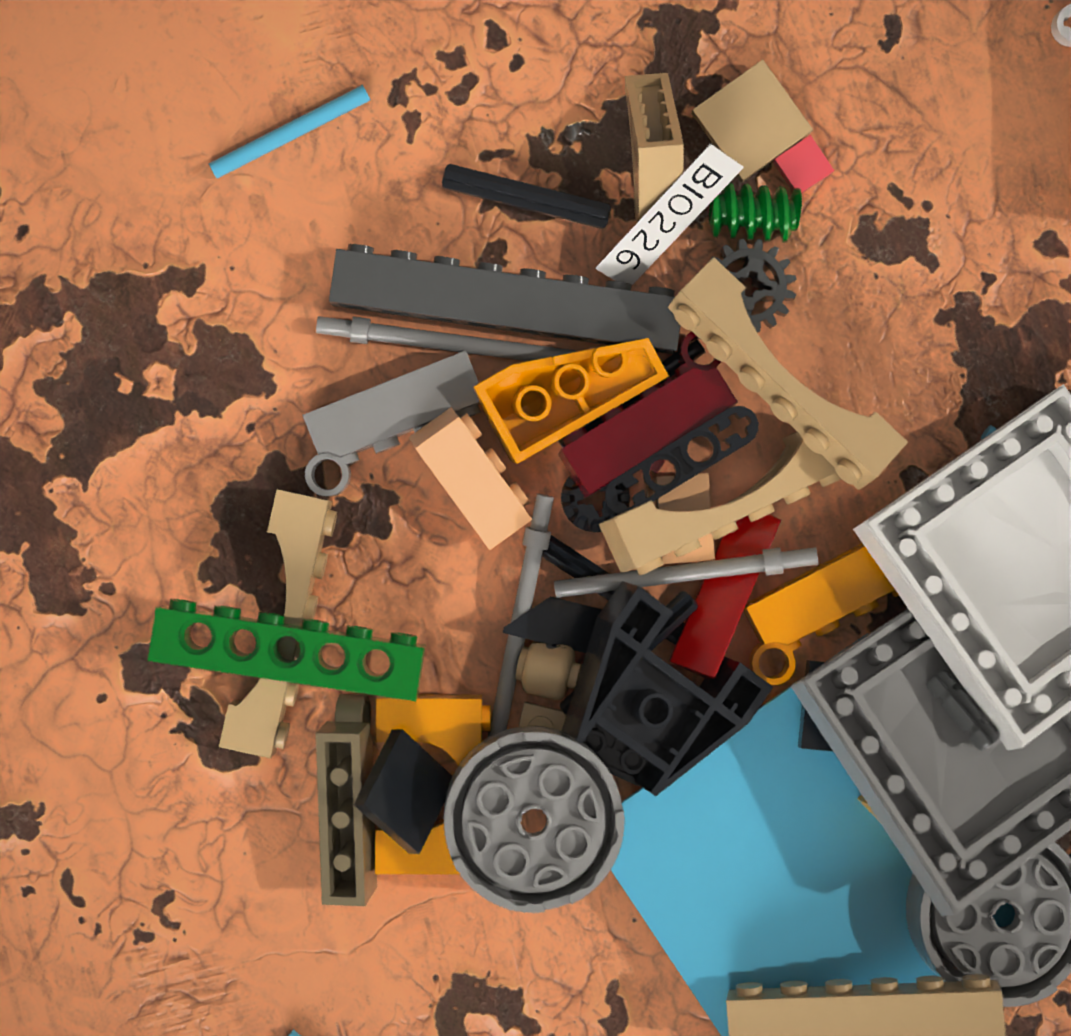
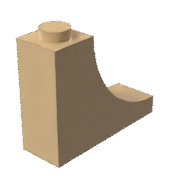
M668 73L625 76V94L632 147L636 223L683 174L684 143Z

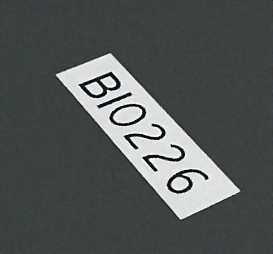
M710 144L595 269L615 281L633 285L744 167Z

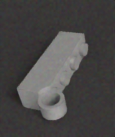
M466 350L303 414L306 426L318 453L308 462L305 469V480L309 488L321 496H337L344 492L350 483L351 470L349 465L360 460L357 453L373 447L377 454L400 445L399 436L412 431L414 433L450 407L453 408L460 418L466 413L470 417L480 413L481 411L478 406L480 402L473 388L479 382ZM326 460L335 461L342 470L340 483L330 490H325L318 486L314 477L316 467Z

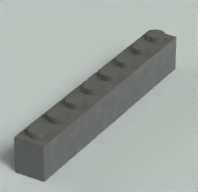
M348 244L347 250L336 249L329 302L334 307L603 345H613L649 338L656 352L674 354L677 351L680 324L676 321L674 314L667 308L675 298V290L649 287L648 293L631 291L632 284L620 281H606L605 287L588 285L589 278L578 275H563V281L546 279V272L527 268L520 269V275L503 273V266L486 262H478L477 269L459 266L460 260L444 256H435L434 263L416 260V253L402 250H391V256L373 254V247L360 244Z

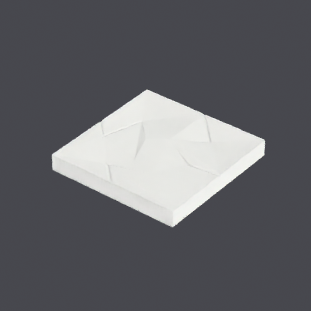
M1063 384L853 529L919 625L929 636L968 695L985 715L987 722L990 721L999 732V739L1007 750L1023 748L1071 711V394Z

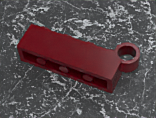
M692 331L685 336L679 345L678 360L681 366L673 371L676 379L663 387L659 382L637 395L640 401L627 409L621 404L600 416L603 423L588 432L586 427L582 426L562 439L566 446L559 451L558 455L585 498L605 487L624 472L738 403L717 369L721 361L714 358L711 363L700 365L690 358L688 354L689 343L700 339Z

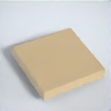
M763 59L691 112L713 145L744 167L736 175L741 183L813 131V128Z

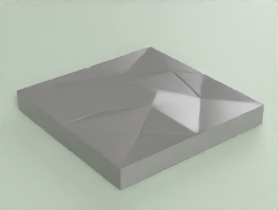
M907 608L792 684L791 688L862 796L866 799L871 810L941 916L956 915L1071 830V711L1023 748L1007 750L1001 740L998 739L983 751L978 750L969 739L971 736L968 730L966 732L961 730L941 705L944 702L942 698L936 699L927 688V682L934 675L946 670L956 680L957 683L954 686L957 690L962 688L966 692L929 636ZM983 717L982 720L988 723L985 717Z

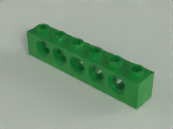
M170 599L169 606L162 605L155 608L147 661L416 701L418 698L426 645L418 644L416 635L391 632L390 639L372 637L373 629L347 625L346 633L328 630L329 622L314 619H303L302 626L284 623V615L259 612L258 619L240 617L241 609L214 605L213 612L196 610L197 602L182 599ZM196 623L205 624L211 631V641L206 647L196 645L191 638V629ZM240 629L248 630L254 635L256 647L252 653H242L235 646V635ZM290 636L299 642L301 651L296 660H287L279 653L278 644L282 637ZM336 643L343 648L345 661L341 666L332 667L324 662L322 650L326 644ZM381 650L387 654L390 665L386 672L374 673L368 669L366 655L369 651Z

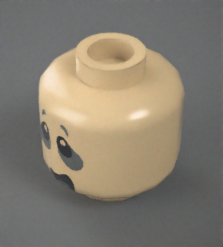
M533 641L530 647L524 646L521 650L516 669V680L521 681L523 690L528 694L561 700L566 696L569 688L575 689L582 664L575 662V651L570 646Z

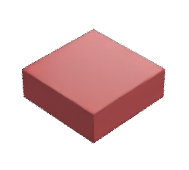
M811 135L773 161L792 192L795 188H800L801 193H804L835 171Z

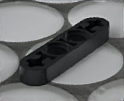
M734 406L723 411L613 479L605 491L607 506L612 512L619 515L644 503L657 500L752 441L758 432L759 422L756 415L751 409L744 406ZM735 415L738 420L745 417L749 422V425L744 429L747 436L742 439L737 433L723 440L729 448L722 451L718 438L708 428L716 425L719 433L730 426L729 416ZM704 437L711 443L713 448L712 455L707 461L696 462L690 458L687 447L693 438ZM666 460L673 465L675 477L670 484L658 485L651 479L650 468L655 461ZM641 471L645 484L654 491V494L646 498L643 489L632 497L634 502L632 507L627 508L624 503L616 505L612 499L617 495L615 487L621 483L625 488L635 485L639 481L633 477V474Z

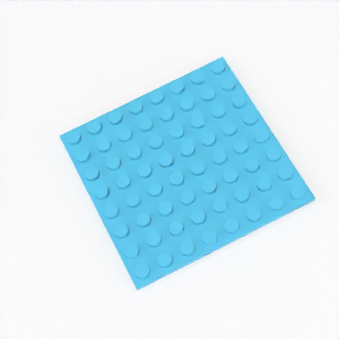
M791 686L760 706L745 727L660 794L654 796L644 788H640L621 801L625 820L624 835L618 857L611 871L721 1036H729L726 1007L728 991L735 990L736 985L740 983L757 982L762 984V988H780V984L786 981L807 982V987L825 986L826 981L833 979H848L852 981V985H871L870 980L880 977L896 978L899 984L916 983V978L921 976H937L922 960L908 930L906 898L913 874L912 870L881 823L857 799L861 793L835 753L798 747L802 703ZM1005 903V905L997 909L993 918L998 927H1006L1012 923L1015 916L1014 908L1011 904Z

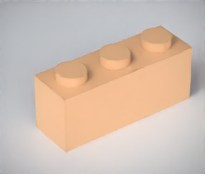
M450 407L408 438L488 549L491 550L532 520L524 509L531 502L516 481L510 486L504 481L500 473L507 468L494 450L490 448L484 452L477 443L476 439L482 433L470 416L466 413L460 418L453 408Z

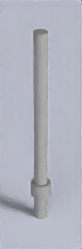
M318 316L316 325L317 334L348 337L352 343L368 344L370 340L453 352H463L466 350L469 354L521 361H532L576 352V350L374 324L371 323L369 318L354 316L352 321Z
M537 494L531 525L525 528L522 545L526 546L511 622L532 608L543 550H548L551 537L548 525L554 500L553 496ZM508 634L488 737L507 730L517 681L516 669L521 650L524 647L525 638Z
M780 547L764 549L763 554L658 567L640 576L637 570L557 580L554 581L556 598L616 591L622 581L639 587H648L765 572L766 576L784 574L783 569L819 565L816 547L781 552Z

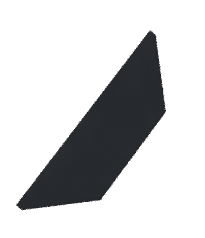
M550 596L505 626L503 633L546 644H563L570 646L575 651L586 653L597 616L602 609Z

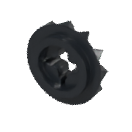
M570 475L565 481L561 493V503L565 515L571 523L584 531L602 532L599 524L618 514L610 510L605 500L602 501L603 509H601L603 516L599 517L598 511H595L592 504L585 505L584 503L578 505L577 501L582 500L584 495ZM622 483L618 484L615 487L617 495L612 498L613 502L616 505L624 503L629 508V488H625ZM608 485L601 488L599 491H606Z

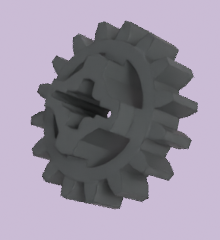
M740 239L737 242L735 252L726 244L721 248L723 260L714 258L725 268L737 260L746 259L743 269L737 273L729 272L741 283L747 277L752 278V286L758 288L749 297L744 295L745 290L741 293L748 316L755 330L759 333L762 321L769 328L777 324L774 313L783 317L788 314L789 310L783 304V301H792L795 299L796 293L787 290V285H790L797 279L796 275H785L784 269L791 263L789 259L780 262L775 259L778 247L774 246L768 252L762 251V240L758 239L752 248H748L746 241ZM763 265L770 269L775 281L769 280L763 270ZM757 302H773L766 311L751 315Z

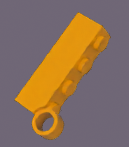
M863 543L746 603L744 613L760 642L752 649L749 656V667L752 672L770 685L785 683L795 671L796 660L792 651L802 646L799 639L813 632L819 637L835 630L840 626L838 619L851 612L854 613L855 617L872 611L879 606L876 599L892 592L894 597L899 596ZM771 648L781 650L785 657L783 670L775 676H765L759 668L760 656Z

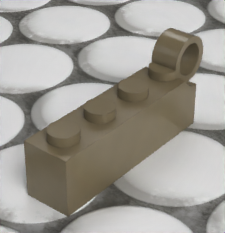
M340 694L336 703L335 722H326L316 732L322 905L366 906L377 889V874H375V823L353 805L373 767V737L370 732L371 704L368 695Z

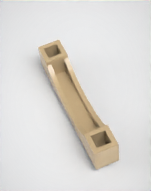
M713 257L667 307L674 314L676 321L684 329L692 331L706 344L707 350L714 358L724 361L738 375L744 387L762 397L770 405L773 414L779 420L789 423L803 437V441L808 448L827 459L835 467L837 475L843 481L854 485L858 490L872 482L904 448L908 441L876 411L868 417L845 410L818 396L792 376L777 361L755 330L741 296L746 287Z
M798 432L782 438L786 447L767 474L749 490L726 504L706 510L679 512L656 509L653 502L650 501L604 521L599 526L620 572L623 573L636 569L640 576L664 565L661 557L672 551L675 552L676 557L683 556L700 548L701 544L698 539L711 533L714 539L725 536L738 529L735 521L747 515L751 522L775 511L772 503L783 498L786 504L793 503L811 494L808 486L820 481L821 486L825 487L841 480V478L837 475L835 467L821 454L815 453L808 448L803 441V437Z
M277 489L267 532L276 534L284 561L286 575L284 623L302 626L303 619H314L318 596L312 595L315 578L322 579L324 576L328 554L321 551L325 536L332 537L337 511L331 510L333 501ZM284 636L278 644L279 653L283 658L296 660L299 657L301 648L295 638ZM260 678L255 687L242 701L234 700L228 704L219 747L271 758L276 753L277 748L284 749L290 728V723L283 722L287 705L294 706L299 684Z

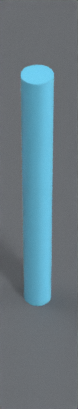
M361 85L210 162L209 166L218 179L371 100L364 86Z

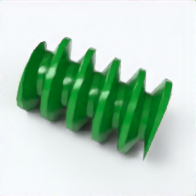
M729 183L721 191V194H718L709 204L708 220L713 237L718 238L722 227L727 226L730 239H735L740 227H745L747 239L753 240L757 229L760 228L763 231L766 242L770 241L775 230H779L782 243H787L791 232L796 231L799 226L802 209L801 189L795 188L790 199H788L786 189L779 186L771 198L769 188L766 185H761L754 197L751 186L744 184L736 196L734 185Z

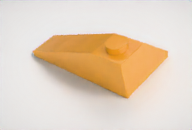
M649 338L511 364L474 385L473 388L488 422L510 461L518 464L668 378L669 375Z

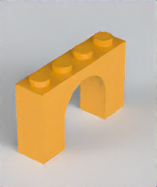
M418 694L416 701L377 696L376 742H386L392 729H403L417 743H428L442 748L452 756L459 766L465 756L482 742V732H490L491 705H482V695ZM444 817L435 821L420 854H409L377 826L375 829V874L460 875L447 847Z

